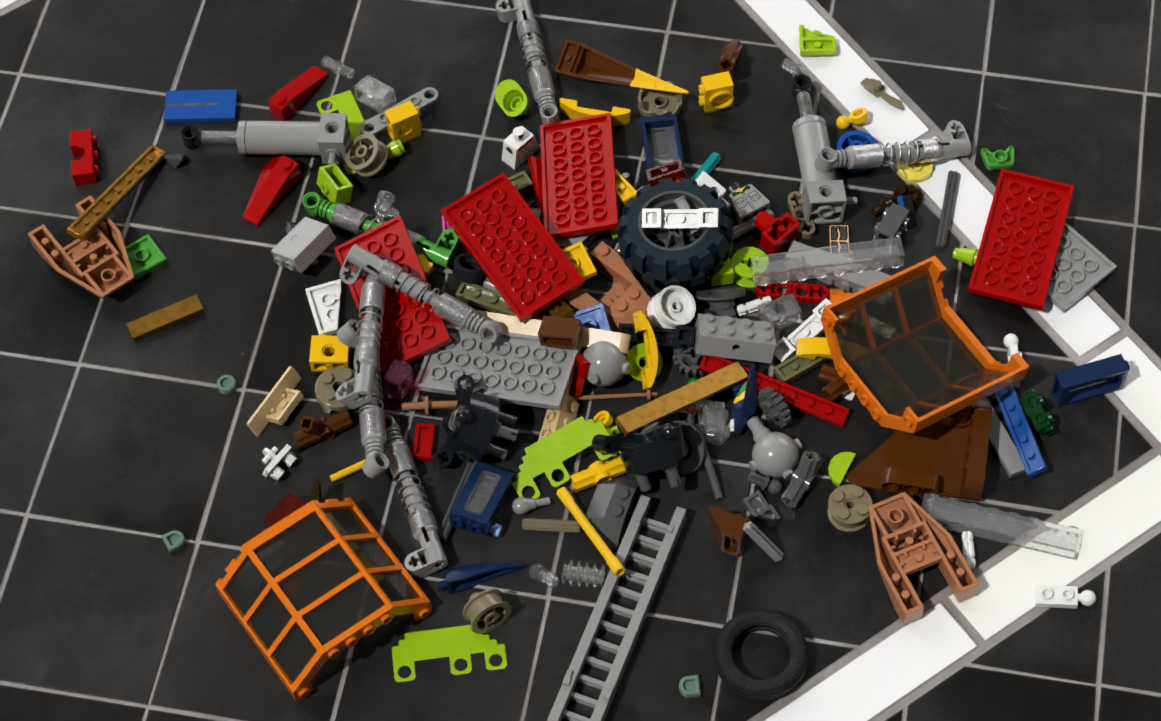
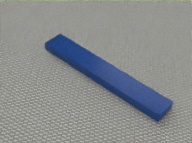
M1011 384L995 392L1027 475L1030 478L1047 470L1014 385Z

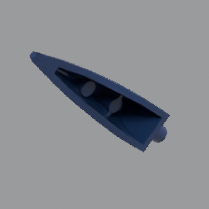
M480 563L443 569L445 580L436 582L437 589L447 588L449 594L466 591L496 577L525 568V564Z

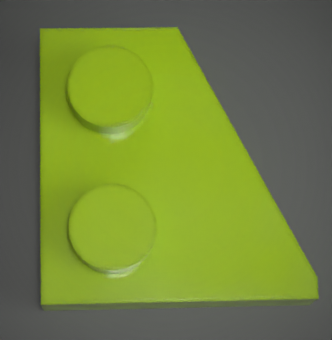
M799 25L800 56L836 55L834 36L823 34L815 29L812 32L804 29V25Z

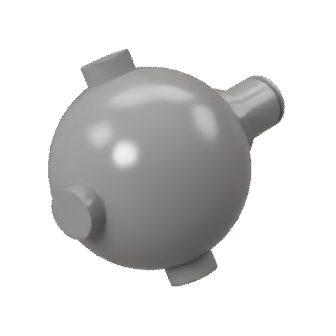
M607 341L595 342L587 347L584 353H580L590 362L586 379L596 386H612L619 382L624 374L630 373L631 364L627 363L625 353H622L613 343Z
M758 416L752 417L747 421L755 441L752 450V461L749 462L750 469L753 472L758 471L763 476L769 475L772 479H791L799 461V450L802 449L799 439L793 440L787 434L771 432L769 428L763 425Z

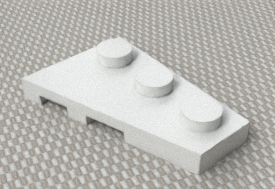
M341 279L305 289L319 335L330 336L337 334L339 330Z

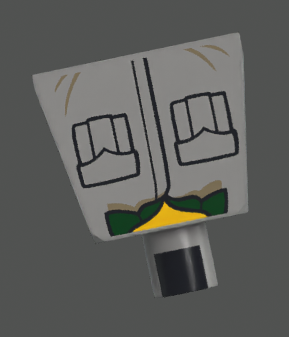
M737 182L730 185L729 191L731 194L728 196V202L731 203L730 210L738 225L755 217L759 212L770 209V201L752 184L742 188Z

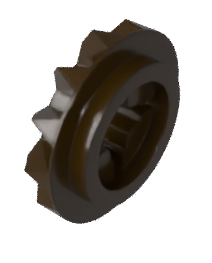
M903 183L902 186H897L893 193V199L897 205V196H903L906 192L912 195L914 208L921 204L923 192L919 190V186L915 187L912 183L910 185Z

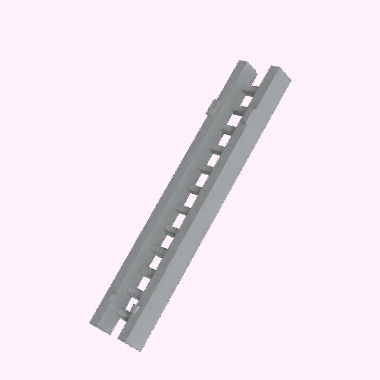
M644 495L640 496L616 557L624 568L628 560L652 568L650 574L647 576L626 569L623 575L616 577L610 569L547 721H561L562 717L569 719V721L605 720L686 520V509L676 507L670 525L646 517L651 505V498ZM641 527L665 534L663 542L640 535ZM634 543L658 551L656 559L633 552ZM620 577L645 585L642 593L618 586ZM615 593L638 601L635 610L633 611L610 603L613 594ZM606 611L630 618L628 627L624 628L604 621L603 618ZM599 628L624 636L621 645L618 646L596 638ZM594 646L615 653L616 657L613 664L588 656L591 647ZM584 664L608 671L609 674L606 681L604 682L581 674ZM580 682L602 690L599 699L596 700L573 692L576 683ZM569 700L594 708L591 718L567 711L566 708Z

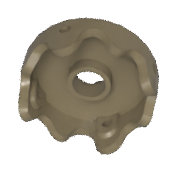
M640 88L637 100L638 109L644 117L676 114L677 116L682 108V94ZM663 101L664 104L657 105L656 102Z
M342 366L327 369L318 377L315 384V395L324 412L329 414L331 411L342 412L350 410V408L335 398L336 391L334 387L355 378V371L353 369Z

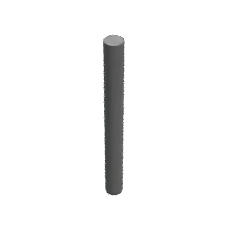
M700 424L694 425L701 433L703 440L705 442ZM705 442L703 462L715 499L720 500L723 499L722 491Z

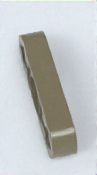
M798 191L791 192L788 195L787 204L791 215L801 223L798 234L804 239H810L815 235V224L810 214V221L806 225L807 229L810 230V232L804 230L805 218H798L796 216L797 213H803V194ZM793 198H796V200H799V203H798L799 206H798V207H796L797 205H796V202L793 200Z

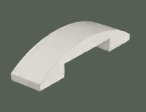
M719 208L642 209V228H718Z
M827 298L812 310L813 314L787 338L783 337L776 343L774 355L781 362L796 355V342L798 338L818 337L824 331L821 316L824 307L832 304Z

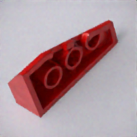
M285 155L272 158L259 175L243 219L258 227L302 176L299 163Z

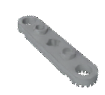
M427 87L384 111L411 100L414 107L417 106L420 112H422L427 107L438 102V91L435 88ZM430 93L432 95L434 94V97L428 99L425 97V95L427 96V94L429 95ZM383 111L364 121L360 125L361 134L369 133L377 136L388 131L385 122V112ZM369 127H372L374 129L371 132L365 131V129Z

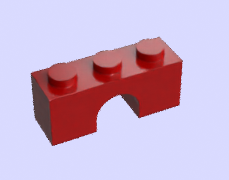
M91 129L69 132L70 148L73 156H83L79 160L71 161L72 178L75 186L97 183V176L100 175L99 166L96 165V161H99L98 151L95 150V147L98 146L97 137L93 136Z

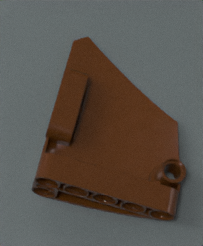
M969 405L914 434L896 430L874 452L846 474V478L851 485L899 494L905 492L907 495L925 498H936L940 495L980 502L985 480L992 408L971 407ZM916 410L914 413L919 418L929 412Z

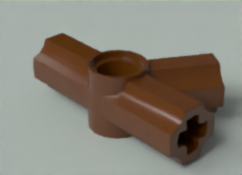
M733 38V40L728 41L726 46H723L718 63V73L729 71L732 80L743 47L739 39Z
M823 363L818 380L829 383L821 390L824 398L835 402L845 393L852 392L845 380L838 375L835 367ZM853 369L873 394L877 390L879 380L860 375Z
M346 410L328 418H315L305 415L301 418L299 425L301 430L293 433V437L298 448L301 450L318 441L321 443L330 441L336 433L353 426V422Z

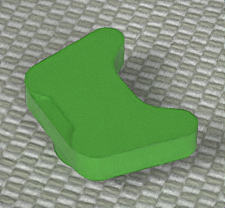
M1009 146L1006 151L996 150L994 153L990 152L987 148L981 149L980 155L986 169L1013 168L1015 148L1013 146Z

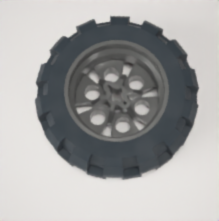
M672 177L660 179L658 185L651 187L650 184H647L639 189L636 193L637 198L631 197L621 211L622 216L618 220L617 229L621 256L625 259L626 266L637 277L642 275V281L658 288L659 284L666 285V287L690 284L691 288L705 282L706 276L709 275L712 278L724 266V261L730 257L734 236L730 210L722 198H718V193L705 184L700 187L697 186L695 180L682 178V181H672ZM685 195L691 209L719 208L718 228L701 229L692 235L689 229L642 228V209H678L674 200Z

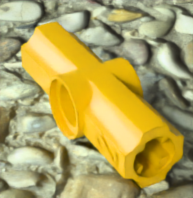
M618 456L606 462L599 460L592 463L588 469L570 475V481L574 491L577 493L594 485L597 486L599 483L612 480V478L627 472L621 456Z

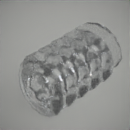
M570 560L568 565L564 562L562 584H566L569 579L570 585H574L577 580L579 587L584 582L586 588H589L592 583L594 589H598L600 584L601 588L603 587L605 577L604 564H602L599 570L597 563H594L593 567L590 568L589 562H586L584 567H582L581 561H578L576 566H574L573 560Z

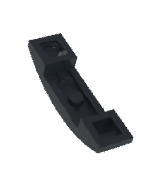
M619 323L618 332L631 335L630 346L644 343L643 332L635 333L634 324ZM676 326V329L652 328L658 349L694 346L695 327Z

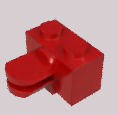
M766 211L759 212L756 215L754 224L763 232L759 245L771 256H774L798 235L801 223L788 212L781 218H774Z

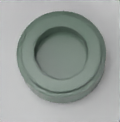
M223 375L217 380V387L220 393L228 395L236 390L237 383L233 376Z

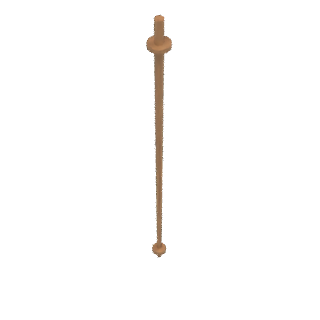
M646 389V393L581 395V397H571H573L576 401L629 397H647V400H651V396H657L658 393L650 392V389ZM425 396L424 402L402 403V410L425 409V415H429V409L456 408L458 400L429 401V396Z

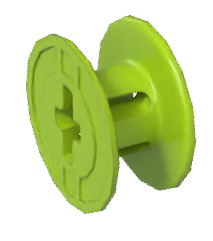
M744 247L733 255L731 262L734 271V282L739 286L755 288L759 281L767 279L769 261L767 255L762 250L755 247Z

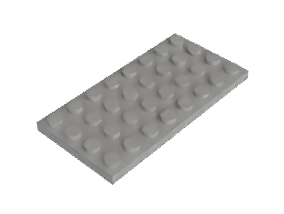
M446 324L452 342L425 355L414 384L416 390L456 395L454 389L455 380L462 375H469L474 379L472 393L482 388L485 389L484 394L499 398V402L561 410L576 366V355L580 354L582 346L581 342L578 350L541 346L538 336L502 332L495 342L486 344L480 340L478 333H473L474 330L470 332L469 329H460L455 325ZM488 330L491 335H494L492 330ZM465 380L460 382L463 385V389L468 386V384H465Z

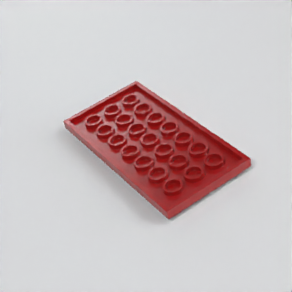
M611 113L540 125L544 227L553 239L618 228L619 216Z
M1001 168L967 292L1043 310L1074 185Z
M504 172L441 210L443 217L520 323L585 284L583 277Z
M400 215L334 248L341 267L351 247L357 244L383 260H391L404 268L406 273H413L416 279L422 278L423 283H429L406 225ZM366 271L356 282L348 284L358 312L361 288L365 282ZM388 286L386 287L379 349L380 366L384 375L452 342L444 319L434 314V309L430 312L431 305L425 303L422 307L424 301L418 302L415 300L413 302V298L408 295L405 297V294L401 291L396 292L395 288L391 290Z

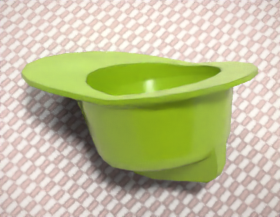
M511 79L499 83L495 90V99L504 113L510 117L526 115L529 100L520 85Z

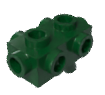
M1036 390L1028 391L1024 397L1020 398L1027 419H1031L1036 431L1040 435L1047 436L1054 433L1056 429L1054 422L1056 420L1052 412H1048L1046 409V405H1048L1043 395L1037 394Z

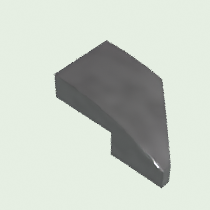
M759 490L741 501L753 518L773 521L780 520V516L772 504L769 505Z

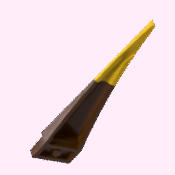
M566 39L554 70L556 74L576 80L690 94L685 89L634 68L581 42Z

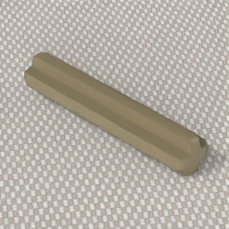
M524 518L522 520L523 530L577 533L581 531V526L575 520Z

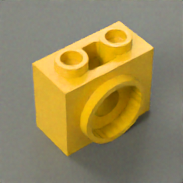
M729 71L701 77V85H698L700 93L698 102L700 107L703 106L705 113L733 107L734 84Z
M411 100L384 111L388 134L392 141L400 139L401 143H404L422 135L420 127L423 125L419 118L421 113L417 106L414 107Z
M312 335L309 358L311 371L324 372L329 368L338 366L350 368L352 347L341 343L337 336Z

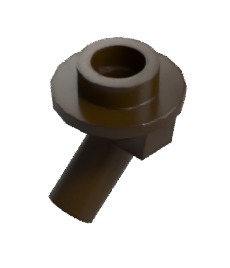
M884 195L879 200L881 205L872 209L871 214L876 216L884 212L886 208L889 209L892 203H895L891 196L887 198Z

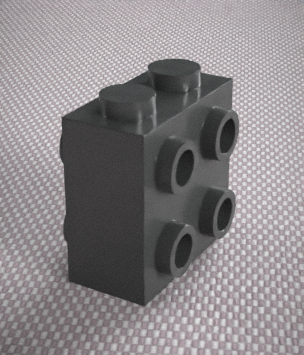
M892 203L889 209H885L882 221L877 222L873 230L875 232L872 239L874 243L873 251L888 258L891 257L893 252L896 253L898 251L901 239H905L909 232L907 227L911 220L909 218L910 210L895 203Z

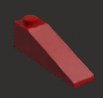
M316 66L310 68L281 88L268 101L270 114L280 121H287L329 74Z

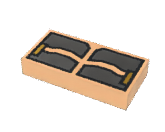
M829 225L830 254L849 260L848 225Z

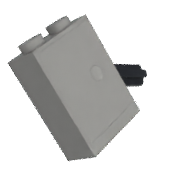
M304 217L297 225L294 222H286L287 225L284 227L287 235L270 252L278 266H284L291 271L295 270L302 273L310 264L316 265L318 263L317 257L321 255L336 237L329 225Z

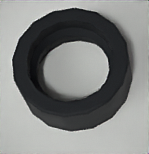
M470 253L459 254L455 257L452 272L457 280L467 284H478L486 280V274Z

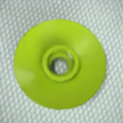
M644 343L633 346L626 355L627 363L631 364L629 375L638 381H642L640 371L647 369ZM659 351L656 377L660 374L663 367V359ZM640 360L645 362L644 367L640 366Z

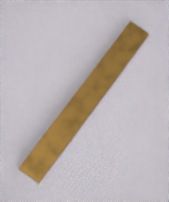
M152 144L67 228V233L83 241L165 159L167 152Z
M737 361L616 417L615 422L625 436L630 435L747 380L748 375Z

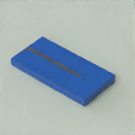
M237 89L166 91L164 123L236 122Z

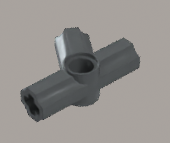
M805 451L802 454L799 465L790 479V484L781 497V501L786 506L796 508L805 492H809L813 486L816 475L825 460L820 454L813 451Z

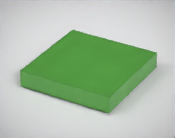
M149 234L125 247L135 280L168 262Z

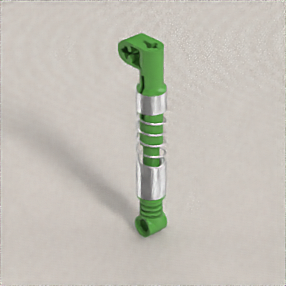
M308 192L302 199V203L309 215L323 217L329 220L331 224L357 235L387 222H381L380 218L373 219L372 215L349 205L325 200L316 192ZM378 219L380 222L375 223L373 221ZM453 229L444 230L436 244L426 240L424 236L408 230L417 254H422L427 257L428 261L447 269L451 267L462 245L461 240Z

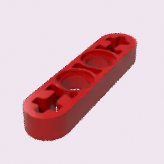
M761 280L756 284L755 293L760 299L770 296L772 300L820 304L825 298H829V289L819 284ZM762 287L766 288V292H762ZM780 288H785L788 292L786 294H780L777 290ZM798 290H805L807 294L799 296L796 292Z

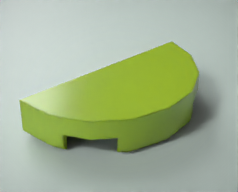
M841 452L830 460L828 466L829 477L837 487L841 486L856 457V453Z

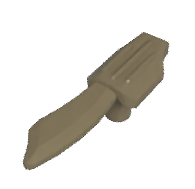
M865 78L861 81L860 84L875 97L880 96L890 105L904 110L901 100L884 92L885 86L882 85L880 80Z

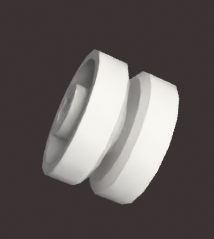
M670 285L651 298L647 306L648 318L655 328L676 329V326H684L693 319L696 312V304L692 294L679 285Z

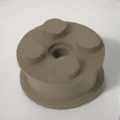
M369 133L361 134L349 144L346 150L345 161L347 166L352 170H356L360 176L371 177L386 166L388 149L374 135Z
M851 484L836 488L828 500L827 513L832 525L844 532H856L866 527L870 521L868 506L872 505L869 493L862 487Z
M496 588L487 589L480 593L476 592L469 597V601L463 608L462 615L465 620L471 622V629L474 633H488L503 624L509 617L511 606L502 600L503 595L500 590Z

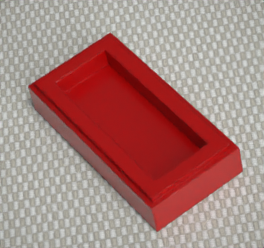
M583 354L576 355V366L570 387V392L574 397H581L590 362Z
M416 423L412 453L414 461H432L436 424Z

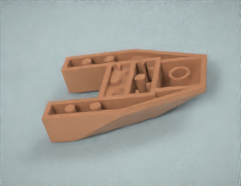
M91 195L75 204L79 216L95 201ZM108 216L83 241L76 239L63 248L44 224L28 233L32 246L53 269L102 299L135 279L121 232Z
M602 241L590 252V259L595 269L616 283V285L599 301L581 288H577L561 299L572 307L574 312L604 303L613 332H618L619 323L634 324L633 314L637 311H642L651 327L655 328L647 314L648 302L655 295L648 285L642 281L640 276L637 277L626 266L625 260L618 252Z
M903 492L868 506L877 566L893 607L903 625L922 618L924 606L907 575L937 564L958 603L977 595L979 583L951 534L909 495Z

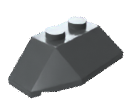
M624 476L599 483L586 513L587 519L609 549L615 551L618 549L640 489L637 480Z

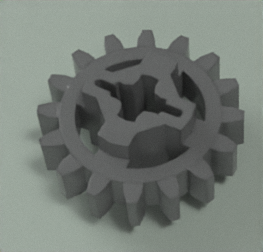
M695 342L694 346L673 350L675 369L679 368L680 374L686 372V377L690 374L696 377V374L699 373L701 376H704V372L698 370L704 355L695 354Z
M769 387L758 393L759 396L757 398L760 400L758 403L767 420L772 423L774 422L780 428L791 422V411L780 393L774 392L773 388L770 389Z

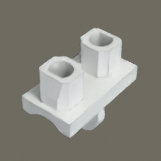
M286 444L277 455H275L278 451L277 447L274 446L271 450L264 448L262 453L265 457L262 459V462L264 464L269 460L271 462L264 469L262 475L266 478L270 476L278 481L285 473L278 464L282 461L290 468L297 459L290 451L292 447Z

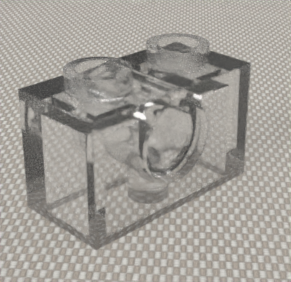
M790 294L758 305L757 316L760 321L773 323L775 331L801 322L802 310L795 296Z

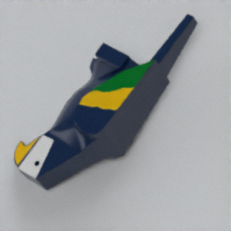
M755 364L750 365L748 380L744 385L737 384L732 386L735 399L732 405V416L728 426H726V432L732 435L741 434L747 420L756 413L757 385L755 384Z

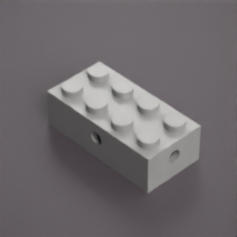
M698 313L695 324V354L772 363L776 348L773 323L754 321L747 318L738 319L729 316Z

